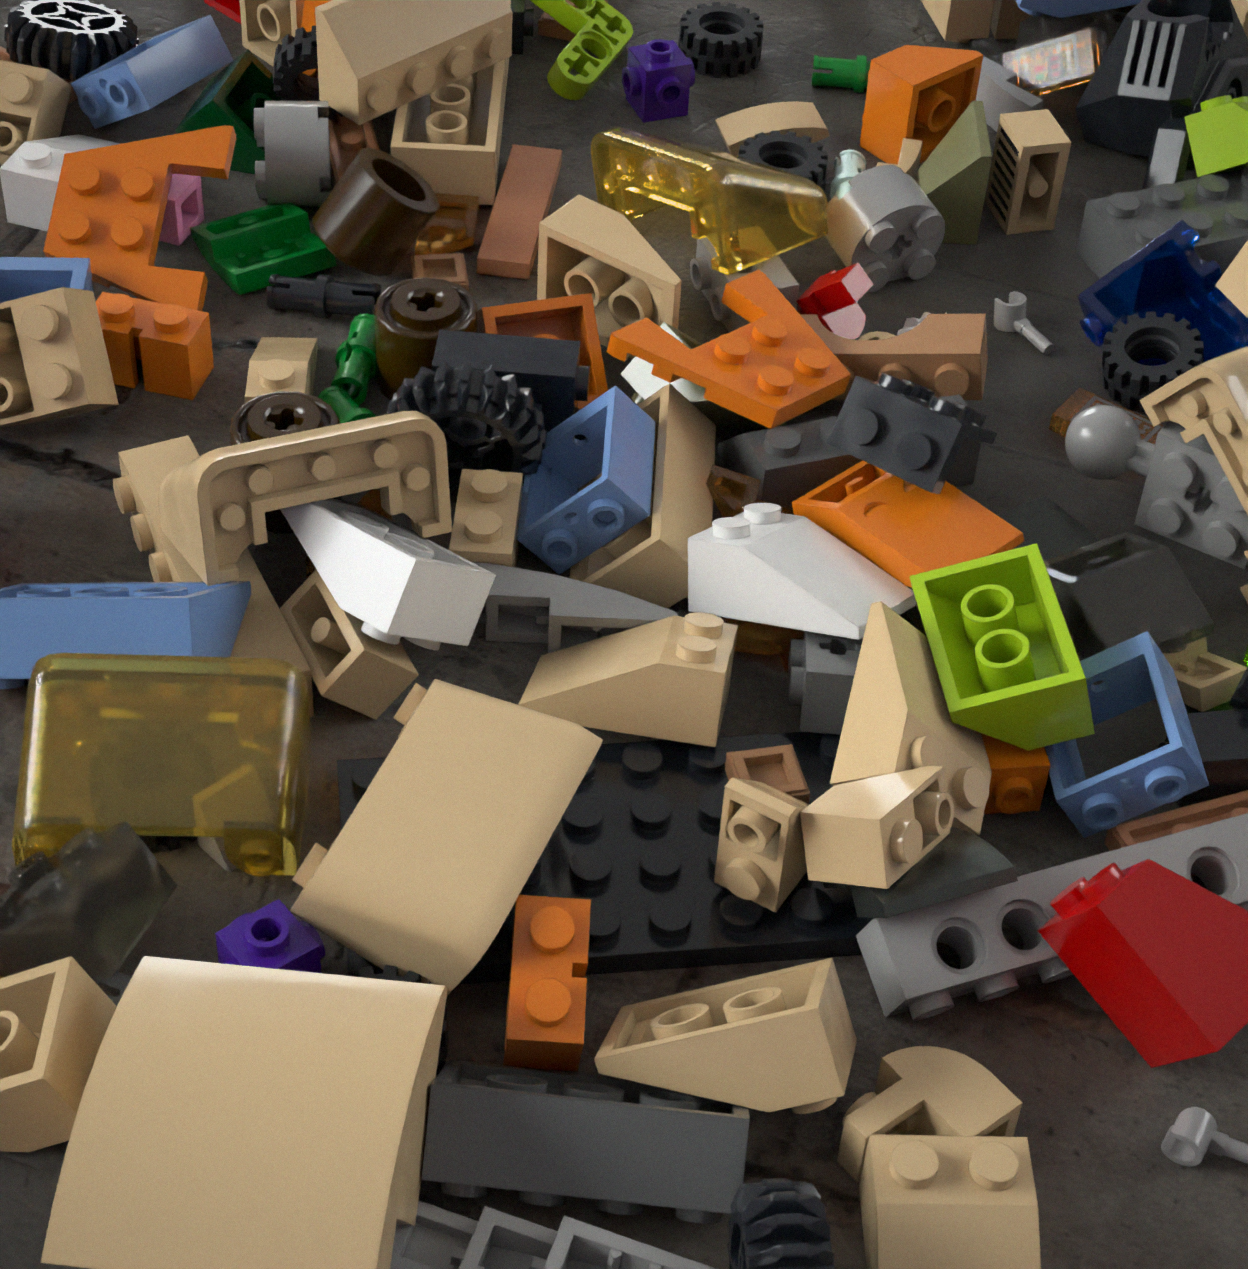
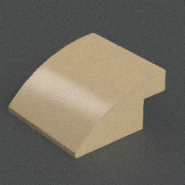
M144 956L116 1007L86 1083L62 1164L41 1263L76 1269H390L396 1224L411 1226L416 1224L431 1084L436 1078L448 988L445 985Z

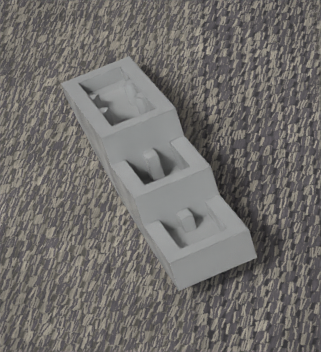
M472 562L496 575L477 622L486 624V641L548 644V653L667 617L678 616V612L617 590L556 574L498 564Z
M422 1201L418 1202L415 1226L396 1224L390 1269H716L567 1216H563L558 1231L487 1206H484L479 1221Z

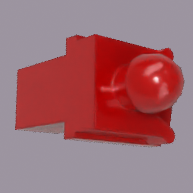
M859 262L839 271L832 270L820 276L796 300L798 303L797 312L800 315H817L822 325L832 333L855 340L862 333L866 320V314L857 301L874 284Z

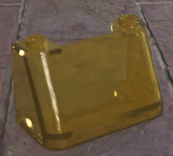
M613 127L602 131L592 138L591 158L598 203L622 213L632 225L633 219L669 205L688 211L692 238L700 240L706 237L718 254V256L711 258L713 270L731 275L828 235V205L823 190L808 178L711 147L621 127Z
M55 653L40 658L32 668L27 691L12 837V851L16 869L50 872L65 869L76 864L82 857L85 834L223 837L228 860L249 875L259 877L269 875L295 876L299 866L312 756L308 688L304 674L295 665L284 660L272 658Z

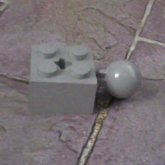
M1112 405L1089 407L1072 420L1065 436V450L1070 463L1077 471L1089 478L1098 480L1116 478L1128 470L1146 477L1135 525L1240 568H1246L1248 560L1244 551L1248 550V515L1205 435L1185 444L1180 432L1186 429L1179 423L1168 421L1158 432L1154 445L1141 439L1135 420L1127 412Z

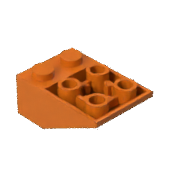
M863 460L791 502L794 515L805 516L907 587H912L909 576L1012 550L1024 542L1023 532L947 481H945L940 494H935Z

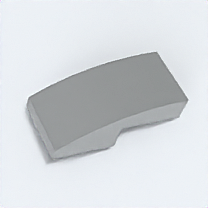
M983 56L976 101H983L986 123L997 132L1000 114L1042 110L1044 100L1016 86L1017 73Z

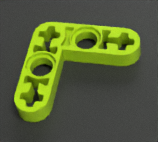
M530 0L576 35L558 55L548 72L547 80L551 88L558 95L569 100H580L621 54L632 37L633 27L623 14L604 0H568L578 8L568 4L565 0ZM583 49H587L588 51L592 52L599 59L592 57ZM574 68L580 74L573 76L570 72Z

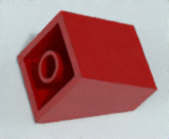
M1146 859L1122 871L1116 863H1112L1094 875L1089 881L1085 877L1079 878L1051 901L1050 905L1057 913L1038 932L1151 1068L1217 1052L1248 1023V911L1150 859Z

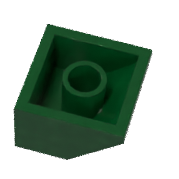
M247 49L209 81L175 131L177 133H184L223 125L233 126L236 142L230 170L255 174V161H265V147H257V140L254 137V108H264L265 101H280V97H276L274 93L273 74Z

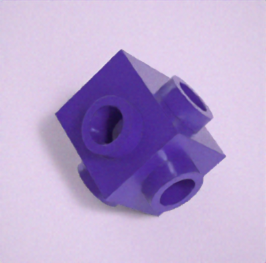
M656 39L649 41L645 45L628 47L627 67L622 70V85L626 94V100L642 122L688 115L690 87L695 83V69L692 60L684 55L674 40Z
M280 899L253 913L239 916L229 926L215 933L218 962L221 964L321 973L320 960L325 957V948L320 935L315 927L304 920L298 921Z

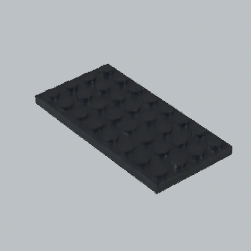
M791 732L718 737L716 747L671 740L601 744L519 895L591 900L586 975L862 955L856 935L873 918L857 916L851 889L824 888L823 882L808 880L806 872L777 912H774L751 900L742 899L734 895L729 889L714 882L724 788L729 782L725 771L726 753L792 744L810 792V805L833 787L830 784V779L841 735ZM386 757L337 760L341 830ZM515 903L485 954L459 984L509 981ZM347 948L349 976L359 977V968L372 966L374 974L383 973L381 968Z

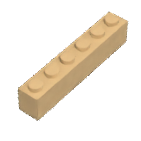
M189 435L118 452L121 477L113 479L116 501L122 514L131 512L133 515L130 517V522L139 551L149 550L151 553L149 554V565L154 582H203L161 530L158 506L159 488L164 478L174 469L199 457ZM247 547L242 551L236 562L239 580L234 581H250L251 596L226 669L209 674L210 677L207 678L208 691L215 712L218 716L228 714L239 738L314 716L311 669Z

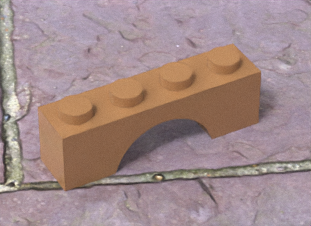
M986 313L928 314L913 329L898 336L880 340H854L841 337L826 329L817 315H801L851 373L845 393L831 400H846L856 376L877 381L881 372L924 386L934 391V396L937 397L960 394L963 400H983L988 363Z

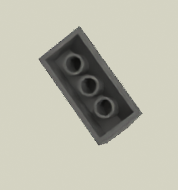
M960 394L939 397L952 403L957 402L967 406ZM838 416L743 433L718 443L717 452L746 504H777L781 506V513L794 515L791 502L861 462V459L827 444ZM969 438L964 439L946 479L948 483L954 487L974 484L981 441Z
M449 1059L431 1084L421 1180L441 1182V1192L458 1197H483L487 1195L488 1187L517 1190L519 1191L518 1199L532 1205L560 1206L565 1204L566 1196L597 1199V1208L599 1210L613 1214L638 1215L644 1212V1205L676 1208L675 1216L684 1221L716 1224L722 1222L723 1213L731 1214V1203L744 1181L750 1121L749 1108L616 1077Z

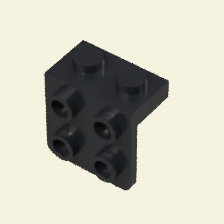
M881 372L877 381L860 376L855 377L827 444L926 491L940 494L964 439L969 438L993 444L998 433L983 426L987 415L963 404L952 403L934 396V391L904 378L901 380Z

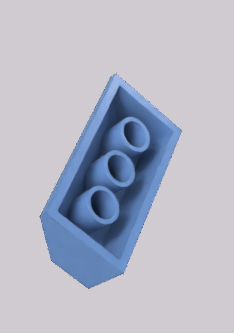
M204 581L24 583L0 588V689L22 687L25 685L24 679H41L42 689L45 690L81 687L83 685L82 679H100L101 689L137 688L142 686L141 679H160L162 690H187L201 687V677L226 669L251 596L250 581H230L212 586H207Z

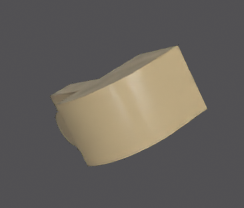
M914 1046L900 1049L882 1057L875 1092H869L861 1096L845 1113L842 1120L844 1127L837 1162L859 1182L870 1134L1013 1137L1023 1102L988 1069L962 1053L936 1046Z

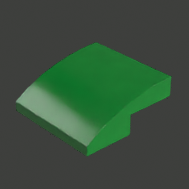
M292 203L267 205L190 228L192 238L206 261L219 277L239 295L271 286L268 281L272 274L301 277L337 266L335 256L318 236L311 233L308 213Z

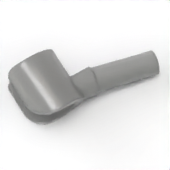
M1010 292L1009 303L1002 302L999 298H994L993 320L997 330L1018 332L1020 335L1025 336L1044 355L1052 352L1054 345L1026 318L1027 297L1023 293Z
M1199 1107L1187 1108L1180 1112L1161 1144V1150L1164 1155L1171 1161L1183 1166H1197L1202 1162L1207 1150L1216 1155H1224L1248 1164V1144L1217 1131L1216 1120L1209 1112Z

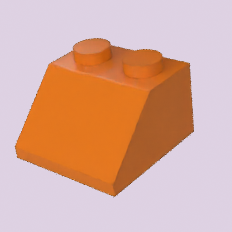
M904 45L871 59L859 146L885 163L898 165L903 138L921 140L923 144L920 163L926 161L973 100L976 101L983 54L975 50Z
M592 293L483 307L478 311L477 333L580 341V365L590 366L588 401H578V410H581L608 391Z

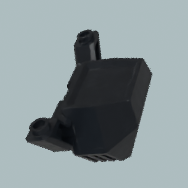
M1142 0L1125 16L1075 108L1085 142L1128 154L1149 157L1142 189L1156 187L1163 183L1172 184L1194 179L1196 169L1184 117L1201 112L1200 103L1209 99L1225 95H1231L1232 99L1248 96V39L1231 0Z

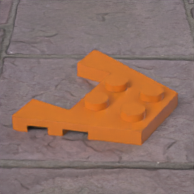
M223 125L64 154L43 250L46 257L90 258L92 279L96 283L108 288L114 286L136 296L137 299L163 304H177L184 308L203 311L208 285L205 272L156 267L154 263L172 175L183 174L228 180L236 142L234 127Z
M760 270L726 283L721 300L724 305L750 322L749 324L690 349L653 321L644 318L612 332L606 351L611 356L624 362L628 359L629 354H632L653 364L651 374L669 383L684 378L706 388L703 396L704 399L770 429L845 393L851 373L766 274Z

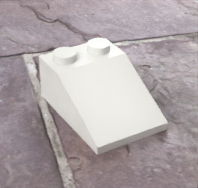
M80 134L24 142L0 167L7 222L48 231L64 154L120 143Z
M329 498L280 509L338 606L364 621L361 628L363 633L390 644H398L401 636H403L406 640L431 650H439L441 642L462 646L469 645L496 577L494 573L426 538H422L415 532L359 504Z
M753 503L744 506L743 513L734 517L716 519L712 521V527L688 538V611L704 612L719 617L859 640L864 636L871 603L882 601L898 615L916 606L913 590L805 516L781 513V506L777 504Z

